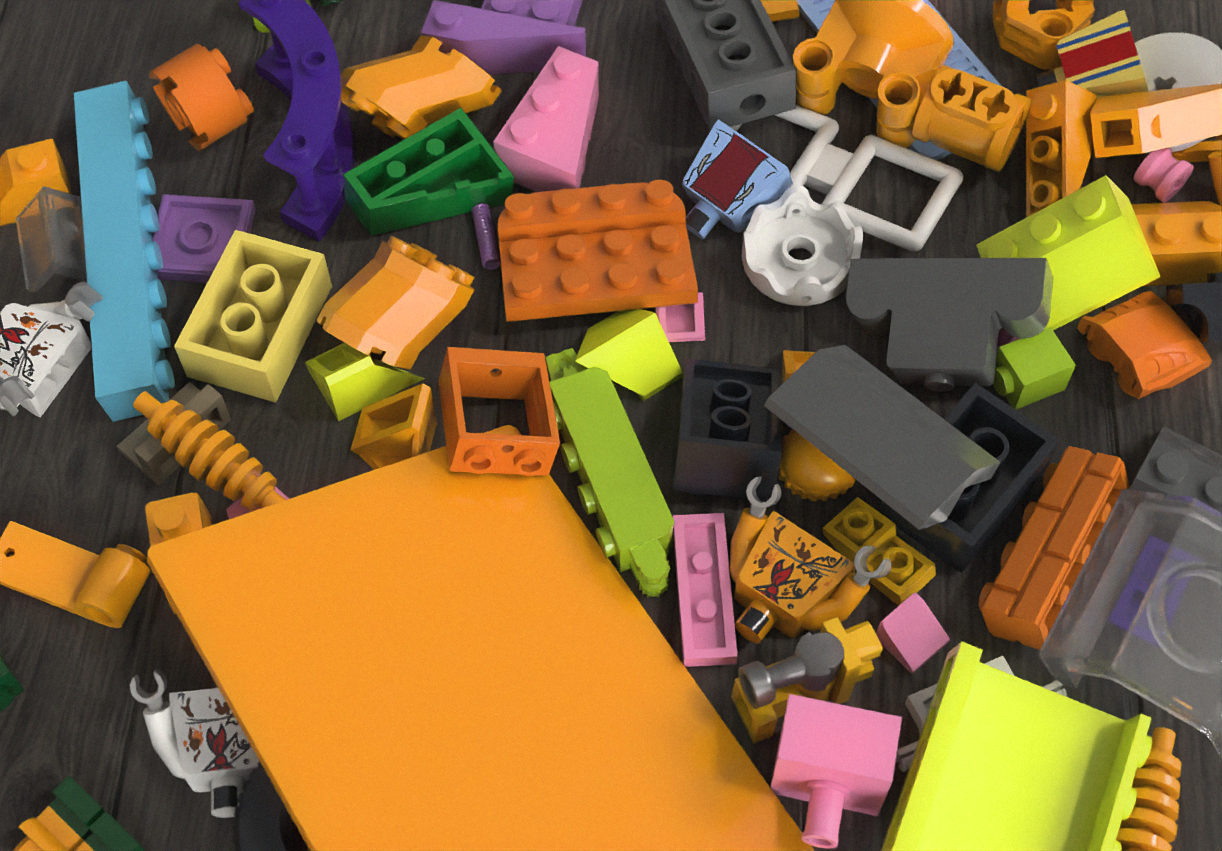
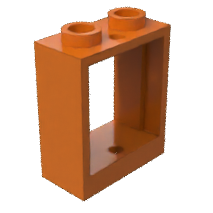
M447 347L438 383L449 471L471 472L475 474L498 473L549 476L560 445L544 353ZM493 369H500L499 371H496V372H492V371H491V370H493ZM461 396L524 400L530 436L466 432Z

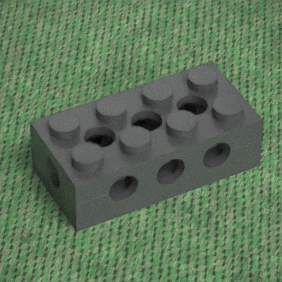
M655 0L656 17L709 132L718 119L727 126L732 127L796 109V68L761 0ZM719 27V28H722V29H721V30H716V29H713V28ZM736 56L735 60H730L728 57Z

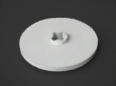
M1163 33L1135 42L1148 91L1222 83V50L1203 37L1188 33ZM1205 139L1171 146L1169 148L1172 150V152H1177L1192 147Z

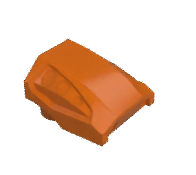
M1152 291L1142 292L1128 301L1120 303L1093 317L1084 316L1077 327L1082 335L1088 333L1086 338L1088 339L1087 346L1090 353L1099 360L1110 362L1114 366V371L1116 373L1119 372L1117 381L1120 388L1126 394L1136 397L1138 400L1153 392L1176 386L1206 369L1212 362L1211 357L1199 341V338L1175 311Z

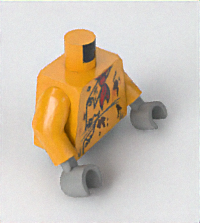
M761 477L754 478L748 484L746 491L747 498L752 504L750 508L743 510L730 546L729 571L730 577L736 583L734 598L739 604L747 608L735 623L736 630L750 642L759 644L772 626L788 637L796 638L804 630L813 632L821 630L823 622L838 617L840 622L845 621L870 590L868 582L871 578H883L891 570L890 559H884L878 569L871 572L867 568L866 563L867 558L874 552L876 547H862L856 553L854 562H852L775 511L767 517L764 514L765 510L779 501L781 498V488L776 484L771 498L766 502L761 501L756 494Z

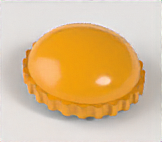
M794 429L790 431L789 435L783 437L778 478L784 482L785 488L791 489L792 494H798L802 499L809 498L811 501L819 499L827 501L829 498L836 499L839 494H845L847 489L853 486L856 480Z

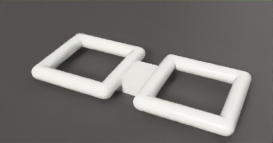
M797 104L796 109L775 115L816 132L790 171L793 182L791 187L804 185L826 194L827 196L821 205H830L833 202L840 203L854 226H861L863 232L911 252H917L923 248L963 181V174L959 169L874 135L864 137L854 154L833 146L830 143L839 131L838 122ZM741 124L732 126L730 128L737 132ZM874 155L940 182L911 231L844 203Z

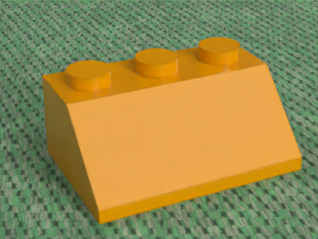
M1211 201L1131 204L1161 276L1143 286L1207 283V273L1222 272V206Z

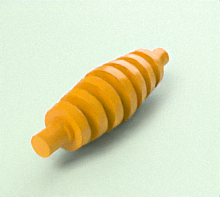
M147 391L142 392L135 399L133 407L149 419L147 431L155 439L162 438L161 445L170 454L175 453V460L183 468L189 467V474L198 481L206 479V486L215 491H220L224 488L223 495L232 501L242 498L241 506L251 512L258 508H264L286 500L276 492L277 479L269 471L260 475L263 465L255 457L248 459L249 451L241 443L234 444L235 437L228 431H218V425L209 420L201 421L199 414L190 409L184 411V406L173 399L166 403H161Z
M1156 727L1153 729L1152 746L1149 756L1144 765L1136 769L1132 788L1137 790L1136 802L1130 816L1125 821H1121L1116 841L1121 843V851L1172 850L1169 843L1175 841L1178 828L1174 821L1178 819L1179 804L1176 800L1180 796V783L1177 779L1181 776V762L1172 755L1176 733L1168 728Z

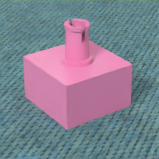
M789 694L770 788L775 795L809 802L802 841L815 847L836 848L839 841L838 832L843 809L878 816L893 780L902 717Z

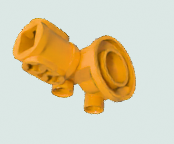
M835 0L815 38L806 39L795 48L793 54V64L796 68L797 105L824 116L829 114L835 106L836 92L842 82L859 94L877 99V137L904 148L910 147L915 139L924 143L931 140L933 144L978 164L985 165L986 168L996 172L1001 171L1016 144L1028 114L1031 98L1018 93L1014 95L1005 87L944 65L953 48V35L943 18L921 0Z

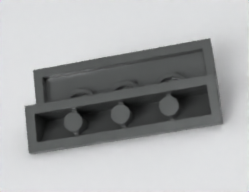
M846 345L818 350L768 397L764 405L919 530L946 521L964 489L991 479L1001 463Z

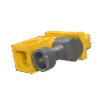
M838 617L823 622L820 633L811 635L809 631L802 636L796 646L794 655L766 667L761 662L755 661L738 669L739 678H736L734 681L731 698L753 743L773 736L778 718L785 715L789 694L826 702L831 699L832 703L842 704L849 701L855 683L872 677L874 667L871 659L879 657L883 648L868 621L844 630Z

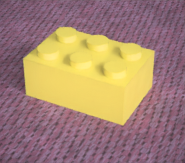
M235 230L174 346L186 376L276 403L332 288L324 254Z

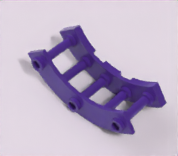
M240 0V9L265 25L270 30L273 45L255 63L258 75L271 82L291 101L283 127L274 142L263 154L267 162L294 175L297 187L290 199L280 210L282 222L320 242L333 225L344 205L346 198L343 174L354 168L355 161L352 124L347 106L341 102L342 84L335 47L325 25L305 0Z

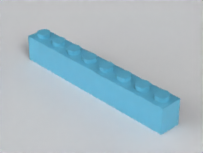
M127 81L74 93L87 284L103 296L101 301L90 306L95 313L92 320H90L95 398L113 422L143 415L133 407L135 399L142 392L147 391L159 402L166 403L169 401L168 389L175 386L173 371L169 361L165 359L164 349L171 346L170 334L166 322L161 317V308L167 307V299L164 287L155 270L163 268V259L157 242L152 241L153 232L159 231L160 226L157 212L150 201V195L156 194V186L152 172L147 167V159H151L153 154L150 140L143 127V124L149 123V114L144 99L142 97H135Z

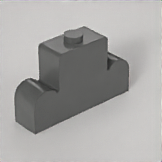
M1047 258L851 259L846 301L850 312L864 332L876 337L889 335L886 363L900 384L924 385L926 389L937 392L951 391L954 389V386H973L974 383L981 387H988L993 384L995 377L999 330L1004 328L1011 336L1025 339L1036 336L1047 326L1051 311L1053 275Z

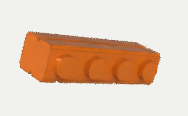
M1068 446L1058 464L1051 463L1047 467L1043 480L1044 490L1037 502L1031 501L1027 505L1022 519L1023 529L1017 541H1010L1006 544L1001 556L1002 569L994 583L987 582L984 585L979 597V609L988 631L993 636L1012 642L1017 640L1022 645L1041 651L1048 649L1130 487L1124 461L1119 457L1099 452L1095 455L1090 450Z

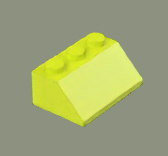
M1107 175L976 244L981 258H1047L1053 275L1050 318L1044 329L1051 327L1052 330H1055L1161 277L1129 198Z

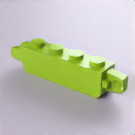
M573 348L563 350L557 354L553 353L545 358L557 428L560 430L565 443L560 444V449L568 471L570 473L577 471L582 485L578 486V493L586 514L595 513L601 526L596 529L599 545L606 558L614 557L620 572L631 570L636 584L639 585V590H642V594H646L647 597L657 596L659 598L664 591L668 590L669 585L668 575L670 566L666 557L673 545L674 519L608 371L597 367L586 369L585 366L575 362L577 354Z

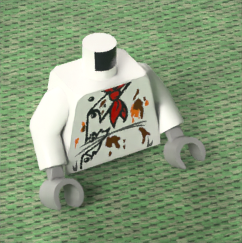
M86 282L77 283L69 290L65 300L61 302L31 304L28 307L11 303L6 305L0 312V410H7L12 416H15L19 412L17 407L20 404L32 414L41 418L89 353L92 344L79 320L82 318L85 321L92 320L95 313L90 306L101 301L103 298Z
M159 669L154 670L155 680L158 683V691L154 693H146L141 689L140 680L136 674L131 681L130 692L138 702L146 703L147 705L143 710V715L153 748L172 775L185 779L194 792L211 791V815L222 818L235 817V807L239 805L237 802L240 793L244 792L243 785L246 780H249L250 772L253 768L258 767L259 759L219 688L169 693V702H163L161 695L167 686V677L164 672Z

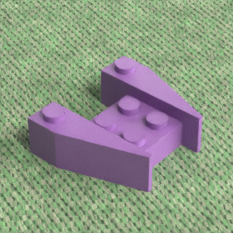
M433 0L421 31L422 36H431L443 42L438 51L446 54L455 49L489 75L542 71L558 46L586 57L585 28L574 26L583 0H484L481 9Z

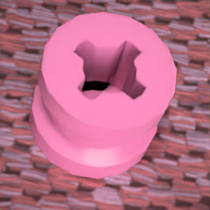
M1169 147L1154 150L1141 163L1133 179L1140 186L1152 188L1155 191V197L1162 203H1165L1186 183L1193 171V165L1186 160L1178 161L1172 156V150Z

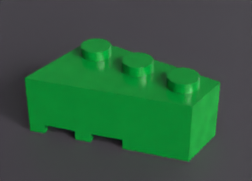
M462 108L457 109L343 174L346 202L371 236L470 213L473 207L480 203L489 205L488 208L504 205L505 200L512 195L514 180L513 174Z

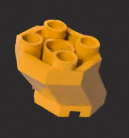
M422 35L410 51L348 67L341 74V102L356 112L361 109L365 113L373 115L374 119L371 123L376 128L392 138L396 135L402 140L424 129L427 124L436 122L459 108L468 113L492 106L502 90L499 86L492 85L494 79L465 55L455 49H452L450 53L443 54L438 51L443 42L434 37Z
M390 236L388 242L382 241L375 257L325 303L316 321L323 325L322 328L326 332L367 355L370 352L381 355L385 351L386 353L382 359L383 362L394 367L411 370L419 353L466 307L475 290L471 287L475 277L451 264L447 266L435 260L437 257L435 254L414 243L410 245L394 236Z

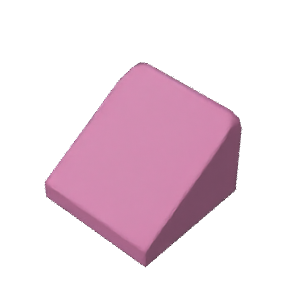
M698 293V303L654 307L657 318L669 342L705 340L703 293Z
M916 592L885 617L878 625L876 632L880 643L911 674L915 673L950 641V638L925 601Z

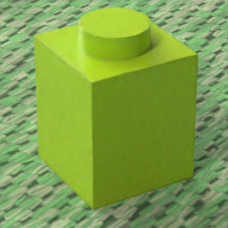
M1049 327L1034 337L1018 339L999 347L996 356L993 386L997 393L1001 396H1006L1012 408L1017 410L1064 391L1076 364L1052 328Z

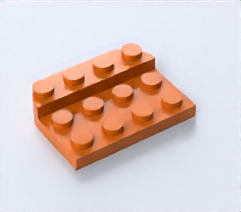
M654 180L649 183L609 184L606 186L536 192L528 195L516 193L510 195L505 200V209L498 219V236L506 322L698 303V286L686 228V209L682 200L673 192V186L668 181Z

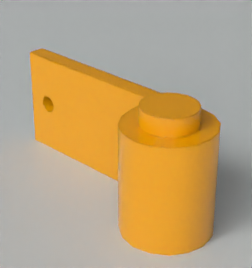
M13 521L9 522L0 538V585L108 627H122L151 570L144 563L146 560L144 554L124 544H118L116 549L104 548L102 553L97 555ZM14 552V554L8 557L6 556L7 553Z

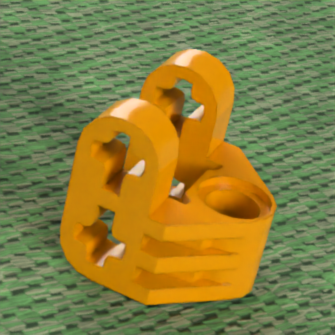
M994 0L993 23L1000 48L1040 69L1053 70L1061 67L1062 63L1057 43L1059 40L1091 25L1090 19L1095 11L1093 6L1094 0H1056V9L1041 10L1035 14L1029 13L1028 6L1030 0Z

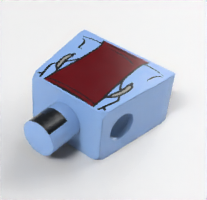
M718 119L682 182L688 198L696 204L686 216V228L700 239H704L718 221L734 232L739 233L748 226L757 206L775 202L792 186L793 182L788 167Z

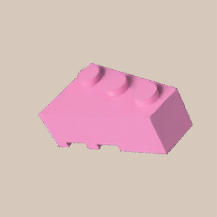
M557 47L493 141L494 151L514 176L513 183L535 192L580 188L586 164L588 142L591 139L599 98L598 61L565 48Z

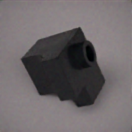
M1222 272L1207 273V283L1166 285L1167 305H1175L1185 311L1191 322V331L1199 338V341H1222Z

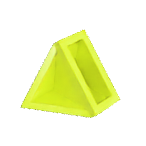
M642 309L617 311L590 327L585 334L575 362L587 368L597 367L608 371L612 381L636 392L643 401L683 377L681 367L656 313Z
M346 343L304 362L338 421L361 411L363 407L383 400L425 379L371 358L370 355L358 351Z

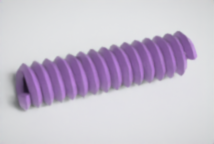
M480 203L473 207L472 215L481 262L484 268L496 269L501 263L499 262L500 258L491 213L488 208L489 205Z

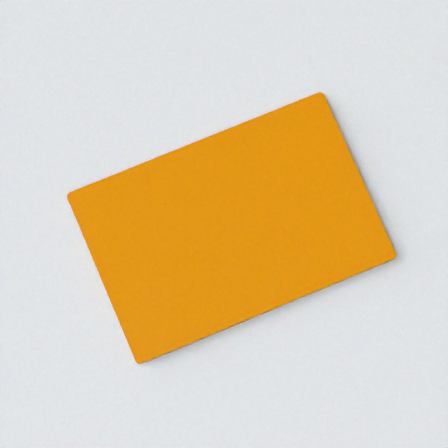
M505 425L484 432L487 434L521 435L518 429L511 425ZM443 446L155 544L148 550L147 562L310 851H815L811 845L802 841L803 833L609 558L605 557L602 548L550 475L524 476L521 474H475L471 472L449 471L447 447Z

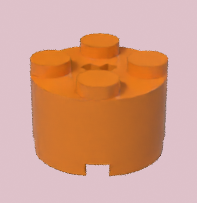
M195 44L149 71V78L160 81V83L153 86V89L163 108L179 131L186 127L190 129L195 137L188 142L196 150L201 151L245 124L247 116L254 112V108L247 95L240 88L235 90L226 74L230 73L231 69L222 53L217 48L209 51L206 47Z

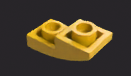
M858 497L822 528L823 534L841 555L854 562L856 553L862 547H876L874 552L867 558V568L871 572L877 570L884 559H890L891 570L883 578H871L869 582L898 606L913 593L919 592L936 576L935 563L897 537L896 524Z

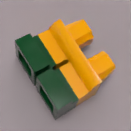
M69 775L53 791L57 798L37 818H30L19 826L27 836L13 850L145 851Z

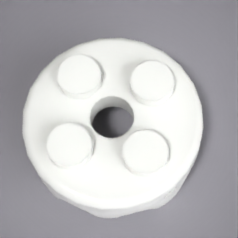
M790 187L777 201L768 205L761 204L754 210L748 227L743 234L742 262L745 273L759 291L775 301L795 306H810L834 299L847 288L851 259H860L863 230L861 226H854L846 210L840 203L833 202L830 205H821L811 199L805 187ZM804 248L813 256L807 260H797L792 258L788 252L792 249Z

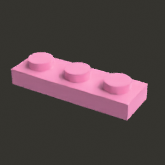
M724 513L673 515V540L683 665L685 667L734 665L737 663L738 656Z

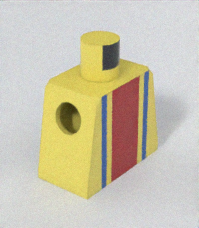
M1125 10L1116 12L1059 40L1057 49L1062 67L1036 75L1039 87L1067 80L1096 94V100L1097 97L1148 91Z

